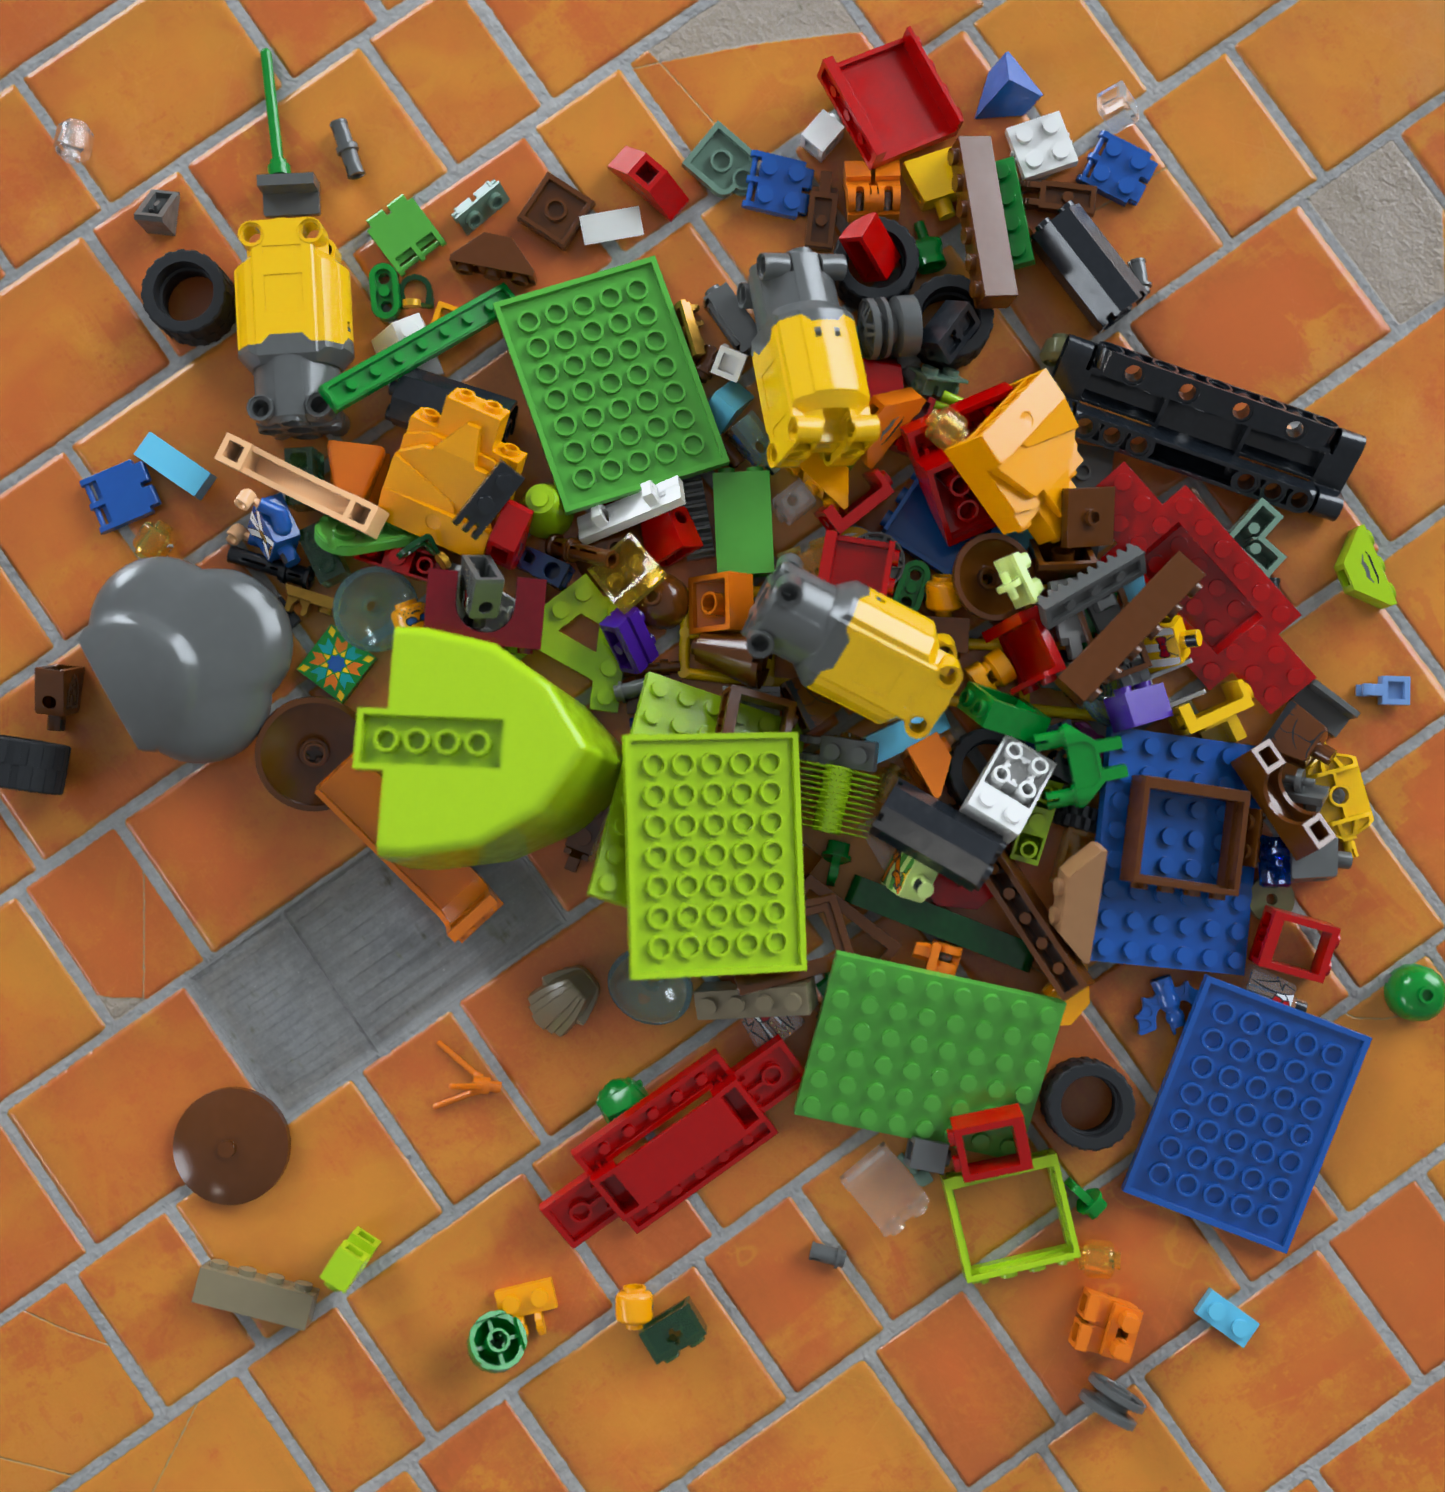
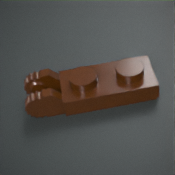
M1031 180L1019 181L1021 192H1039L1038 199L1023 197L1025 210L1037 209L1039 212L1059 214L1058 210L1065 203L1072 200L1074 204L1079 203L1089 217L1092 218L1094 216L1097 195L1096 186L1041 180V182Z

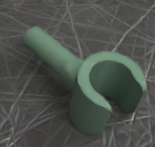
M902 1152L897 1156L913 1175L919 1186H926L933 1182L929 1171H918L908 1167L903 1162L905 1155Z

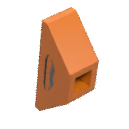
M912 387L873 395L869 401L871 415H877L881 427L878 440L860 457L871 470L877 462L882 460L885 452L893 442L902 435L899 427L909 423L913 417L918 415L922 406L927 401Z

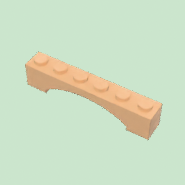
M228 432L215 456V459L376 540L389 516V513L379 506L323 481Z

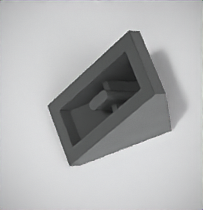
M151 189L134 213L135 221L147 233L176 236L180 193Z

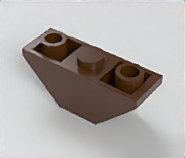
M483 232L450 254L449 260L452 267L460 274L470 276L473 273H478L493 281H499L500 278L511 280L512 283L519 286H528V283L536 285L537 278L535 272L512 237Z

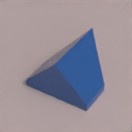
M1009 51L1005 52L988 72L974 119L1023 116L1043 96V93Z

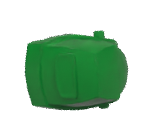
M630 1077L625 1079L616 1078L608 1082L603 1090L599 1091L596 1104L600 1108L606 1122L610 1123L649 1094L643 1087L642 1080L635 1081Z

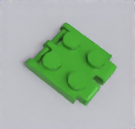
M401 194L386 205L391 212L388 216L381 209L366 221L371 227L367 230L368 234L398 274L403 277L406 274L404 271L419 260L423 262L426 260V255L440 245L444 247L447 243L413 198L407 200Z

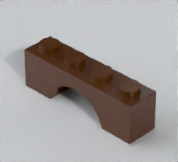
M1270 738L1230 762L1296 861L1321 849L1337 837L1320 812L1304 810L1290 799L1282 783V771L1286 762Z

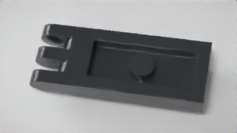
M500 459L454 517L452 523L458 526L465 517L467 521L461 530L467 533L473 525L477 526L471 534V537L477 540L525 478Z

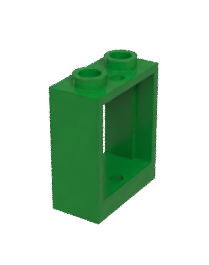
M968 681L965 689L961 692L957 705L960 710L981 727L1033 744L1041 743L1034 742L1033 734L1045 733L1052 720L1025 699L972 681Z

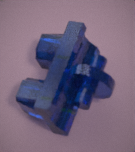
M1262 835L1259 841L1261 842L1259 854L1261 861L1258 863L1259 885L1263 888H1289L1291 885V853L1280 837Z

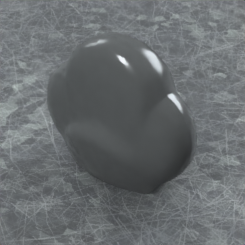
M164 556L135 560L115 572L97 593L91 608L89 625L83 629L77 639L100 684L137 748L145 752H160L175 760L196 764L218 762L241 753L257 738L261 727L270 715L272 695L286 677L293 656L292 626L287 611L277 596L261 582L237 570L220 568L202 569L186 560Z

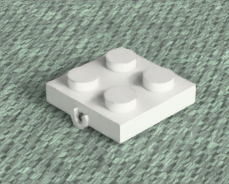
M1059 111L1006 128L1005 136L1011 149L1010 157L1015 156V162L1022 180L1032 181L1077 166L1079 160L1072 145L1073 141L1070 140V133L1067 132Z

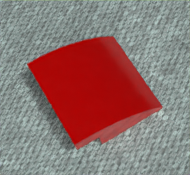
M1002 382L899 427L925 499L949 547L997 526L947 457L944 450L965 441L1014 390L1006 382Z

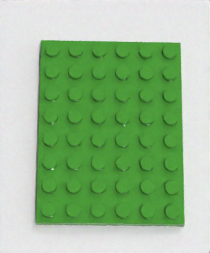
M655 255L493 303L499 326L566 516L590 509L596 505L606 504L642 491L640 484L649 480L655 485L677 475L683 480L729 465L730 460Z
M836 950L793 1109L794 1114L909 1139L912 1136L944 1142L949 1145L946 1129H951L949 1117L1018 1103L1024 1116L1026 1131L1028 1132L1066 1008V1002L1055 997ZM1011 1126L962 1136L966 1151L994 1157L1016 1153Z

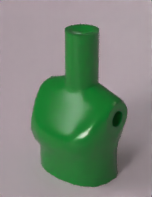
M924 221L915 222L913 226L918 238L916 246L919 249L918 272L920 274H932L941 271L947 265L943 255L942 239L929 236Z

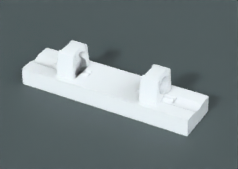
M678 475L656 485L649 480L640 484L642 491L606 506L602 504L592 507L591 512L577 518L579 540L582 544H591L686 504L683 481Z

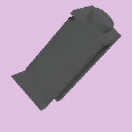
M727 282L721 286L719 284L712 286L705 292V297H703L704 308L707 307V311L734 350H739L750 356L751 342L758 334L756 323L746 309L739 308L736 295Z

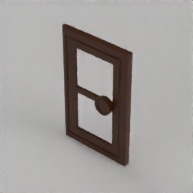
M835 892L805 900V917L824 912L835 951L839 950L854 954ZM835 954L807 961V971L761 973L750 976V974H735L733 976L739 997L829 973Z

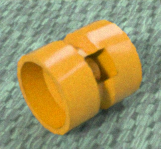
M999 648L983 656L982 663L975 661L963 669L967 681L996 690L997 686L1005 687L1017 679V674L1012 664Z

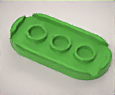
M328 515L322 516L314 529V539L319 547L329 553L340 556H354L405 547L419 538L417 535L385 522L376 540Z

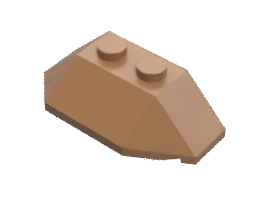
M1093 841L1069 857L1060 866L1058 878H1055L1053 882L1054 905L1049 909L1051 925L1081 961L1086 964H1090L1108 852L1098 842Z

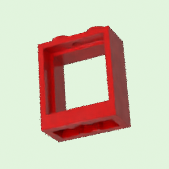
M1265 905L1248 959L1258 966L1323 984L1325 977L1331 971V958L1334 949L1339 946L1341 940V928L1326 921ZM1284 921L1322 931L1310 970L1272 960Z
M1018 1103L949 1117L951 1129H946L950 1147H956L957 1152L956 1155H952L955 1173L961 1172L964 1183L1034 1169L1024 1116ZM1011 1126L1016 1150L1015 1154L972 1163L967 1162L962 1136Z

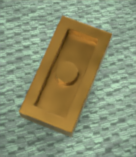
M684 299L674 305V309L691 356L695 362L706 353L704 340L699 331V328L704 325V321L695 320L693 315L700 310L699 305H691L690 302H686Z
M286 584L285 589L287 590L286 594H288L285 605L286 611L292 613L294 606L300 602L302 606L300 615L303 617L309 616L312 605L319 607L317 612L334 617L335 612L344 615L347 604L342 600Z

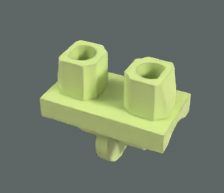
M1016 552L993 562L1003 583L996 588L998 594L1007 592L1015 609L1038 602L1037 596L1044 590L1040 579L1036 577L1031 578L1027 568L1031 567L1032 562L1028 553L1019 554V552Z

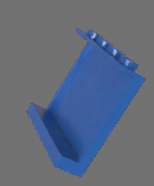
M914 471L910 477L914 481L909 489L903 487L895 500L899 504L894 513L888 510L880 522V525L884 527L881 532L892 536L900 544L904 552L917 560L923 561L936 573L952 574L957 554L967 542L975 537L973 536L950 547L946 544ZM998 526L991 528L985 532V534H1003L998 528Z

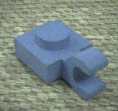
M1378 676V684L1363 683L1362 685H1356L1355 696H1377V705H1410L1411 676Z

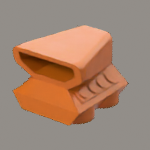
M328 440L327 450L331 471L329 483L378 505L390 468L391 454L386 453L385 448L377 445Z

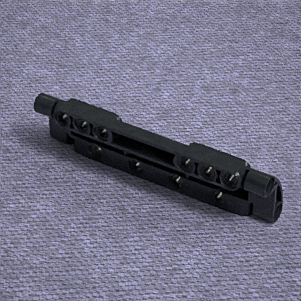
M1069 334L1051 375L1065 395L1076 422L1083 418L1091 420L1090 424L1086 426L1078 425L1075 437L1256 500L1264 498L1270 505L1294 513L1308 512L1332 522L1338 518L1342 511L1344 498L1341 491L1366 445V436L1340 428L1337 423L1326 417L1105 341H1100L1098 344ZM1137 365L1140 367L1134 374L1125 372L1129 366ZM1185 384L1193 385L1189 392L1179 391ZM1079 400L1082 401V402H1085V403H1088V404H1091V405H1094V406H1097V407H1100V408H1103V409L1112 411V412H1114V413H1117V414H1120V415H1123V416H1126V417H1129V418H1132V419L1141 421V422H1143V423L1149 424L1150 427H1149V426H1146V425H1144V424H1141V423H1138V422H1135V421H1132V420H1129V419H1126V418L1117 416V415H1115V414H1112V413H1109V412H1106V411H1103V410H1100V409H1097V408H1094V407L1085 405V404H1083V403H1080ZM1238 403L1247 404L1246 407L1240 411L1233 410L1234 406ZM1291 422H1300L1296 428L1287 429ZM1108 428L1118 429L1113 435L1104 434V431ZM1135 437H1143L1145 439L1140 444L1131 443ZM1239 456H1242V457H1245V458H1248V459H1251V460L1260 462V463H1262V464H1265V465H1268V466H1271V467H1274V468H1277V469H1280V470L1289 472V473H1291V474H1294V475H1297V476L1306 478V479H1308V481L1303 480V479H1300V478H1297V477H1295V476H1292V475H1289V474H1286V473H1283V472H1280V471H1277V470H1274V469H1271V468H1268V467H1266V466H1263V465H1260V464H1257V463H1254V462H1251V461H1248V460L1239 458ZM1243 474L1251 475L1250 478L1245 481L1238 480V478ZM1271 483L1278 484L1274 489H1265ZM1299 492L1304 493L1302 497L1298 499H1292V496L1294 494Z

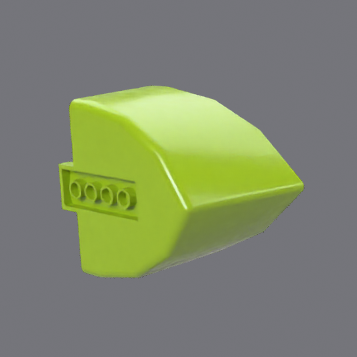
M395 628L388 708L357 707L353 769L357 771L383 772L377 839V854L380 858L409 869L444 870L514 861L574 835L592 822L593 818L601 811H604L611 805L623 760L622 745L586 706L497 644L430 628Z

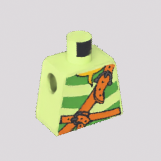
M896 849L880 882L897 896L923 903L934 892L933 883L938 872Z

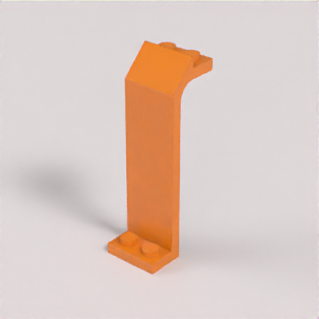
M352 752L316 786L315 794L378 856L377 839L382 775L379 772L357 771L353 769L354 752ZM380 858L441 919L446 927L447 936L454 943L458 940L463 943L504 905L489 884L472 866L444 870L409 869Z

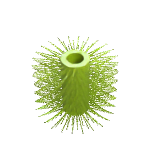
M799 760L800 763L824 769L821 771L814 768L800 767V769L823 775L821 777L800 773L801 776L822 780V782L818 783L800 779L801 782L820 786V789L800 785V788L819 792V795L801 792L803 795L818 798V801L801 798L802 801L817 804L816 807L801 804L802 807L815 809V813L801 810V813L814 815V819L802 817L804 820L813 821V825L802 823V825L835 835H840L841 833L869 839L868 837L841 831L842 828L868 832L842 825L843 822L871 827L859 822L845 820L844 816L871 820L847 814L845 810L874 815L873 813L846 807L848 804L873 808L847 801L848 798L877 803L865 798L849 795V793L878 797L870 793L851 790L850 786L879 791L878 789L851 783V781L880 785L869 780L854 778L853 775L873 779L882 778L838 765H824Z

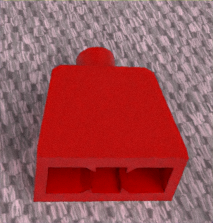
M684 506L677 507L641 523L648 568L670 567L703 547V542L688 509Z

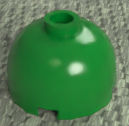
M1403 964L1391 972L1388 983L1385 982L1384 999L1389 1009L1400 1018L1412 1022L1428 1021L1438 1016L1445 1007V983L1442 977L1429 967L1420 964Z
M502 1310L489 1311L480 1316L470 1329L467 1339L468 1355L473 1364L480 1370L491 1374L506 1372L514 1367L524 1355V1350L527 1346L526 1330L521 1321Z

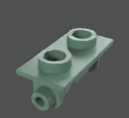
M493 179L490 182L487 180L483 186L473 193L476 198L475 201L468 197L458 207L453 209L452 218L457 224H460L467 236L510 201L499 181Z
M923 364L922 368L909 367V370L916 373L915 378L910 383V387L921 395L932 396L933 394L941 397L944 390L957 395L959 383L968 384L969 382L958 376V370L950 367H943L942 370L927 364Z

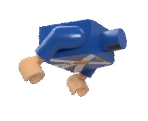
M242 490L236 497L234 504L244 511H247L253 505L247 527L250 533L247 532L243 525L236 523L227 531V534H229L226 537L227 542L236 546L242 540H246L249 545L260 548L268 561L272 562L281 559L286 568L297 565L301 561L296 551L301 534L282 493L258 499L252 490Z

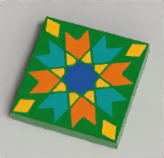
M331 624L298 666L297 670L344 704L378 658Z

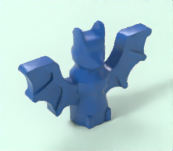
M1167 974L1150 980L1154 991L1152 997H1141L1142 1008L1139 1013L1134 1015L1138 1022L1137 1034L1139 1035L1156 1030V1016L1159 1009L1166 1013L1165 1019L1173 1035L1176 1034V1028L1185 1026V1014L1180 1009L1181 1001L1185 1000L1192 1006L1198 990L1194 989L1187 980H1184L1180 986L1175 987L1171 975Z

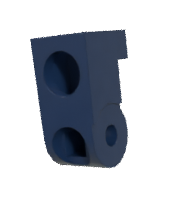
M529 546L525 547L516 566L537 579L547 580L548 585L561 592L568 587L576 571L570 564Z

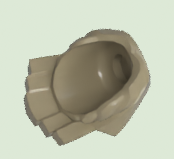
M575 965L565 967L542 977L543 985L531 992L527 998L531 1004L529 1009L533 1013L532 1017L536 1024L543 1030L546 1029L551 1034L556 1033L560 1037L567 1034L575 1024L584 1026L600 995V985L589 970L583 966Z

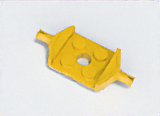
M1336 753L1329 765L1313 758L1306 768V777L1316 779V785L1330 787L1329 795L1320 813L1337 838L1340 839V842H1343L1345 852H1351L1353 858L1358 857L1359 854L1353 839H1356V835L1372 824L1374 817L1356 756ZM1336 788H1341L1345 793V799L1341 804H1337L1332 798V793Z

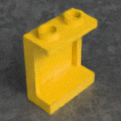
M1243 679L1224 682L1220 685L1226 700L1197 714H1194L1190 703L1172 707L1174 716L1167 719L1174 734H1193L1254 706L1252 701L1254 694L1248 683H1244Z

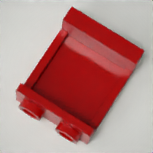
M878 468L864 472L862 476L870 485V490L848 506L847 514L844 517H841L832 504L821 506L813 514L825 530L837 531L838 535H840L895 492L891 487L893 481L884 470L880 472Z
M826 530L818 577L832 585L857 580L885 596H893L895 578H890L892 566L898 567L900 550L895 549L896 541L888 543L838 535L837 531Z
M1037 605L1018 612L982 632L986 643L999 640L1006 657L1017 674L1019 685L1010 689L1011 695L1022 691L1024 696L1040 689L1038 683H1041L1043 687L1056 681V674L1067 668L1050 631L1041 623Z

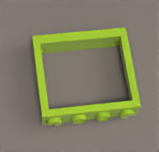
M1052 1148L1032 1152L1031 1157L1034 1169L968 1183H964L961 1172L955 1173V1171L940 1174L961 1268L967 1284L981 1282L983 1285L989 1282V1278L998 1276L1002 1279L1012 1278L1018 1275L1017 1272L1028 1269L1030 1272H1038L1046 1269V1265L1053 1263L1067 1265V1262L1081 1257L1058 1156ZM1047 1168L1065 1244L971 1265L953 1189Z

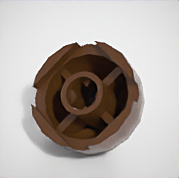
M661 572L648 574L639 580L633 589L631 597L632 607H637L644 613V623L649 628L656 630L672 629L680 624L688 613V590L683 582L671 574ZM658 574H659V575H660V581H659V583L656 585L655 582L657 581V579H658ZM636 593H637V594H638V600H637V602L634 604L633 601L635 600V598H636Z

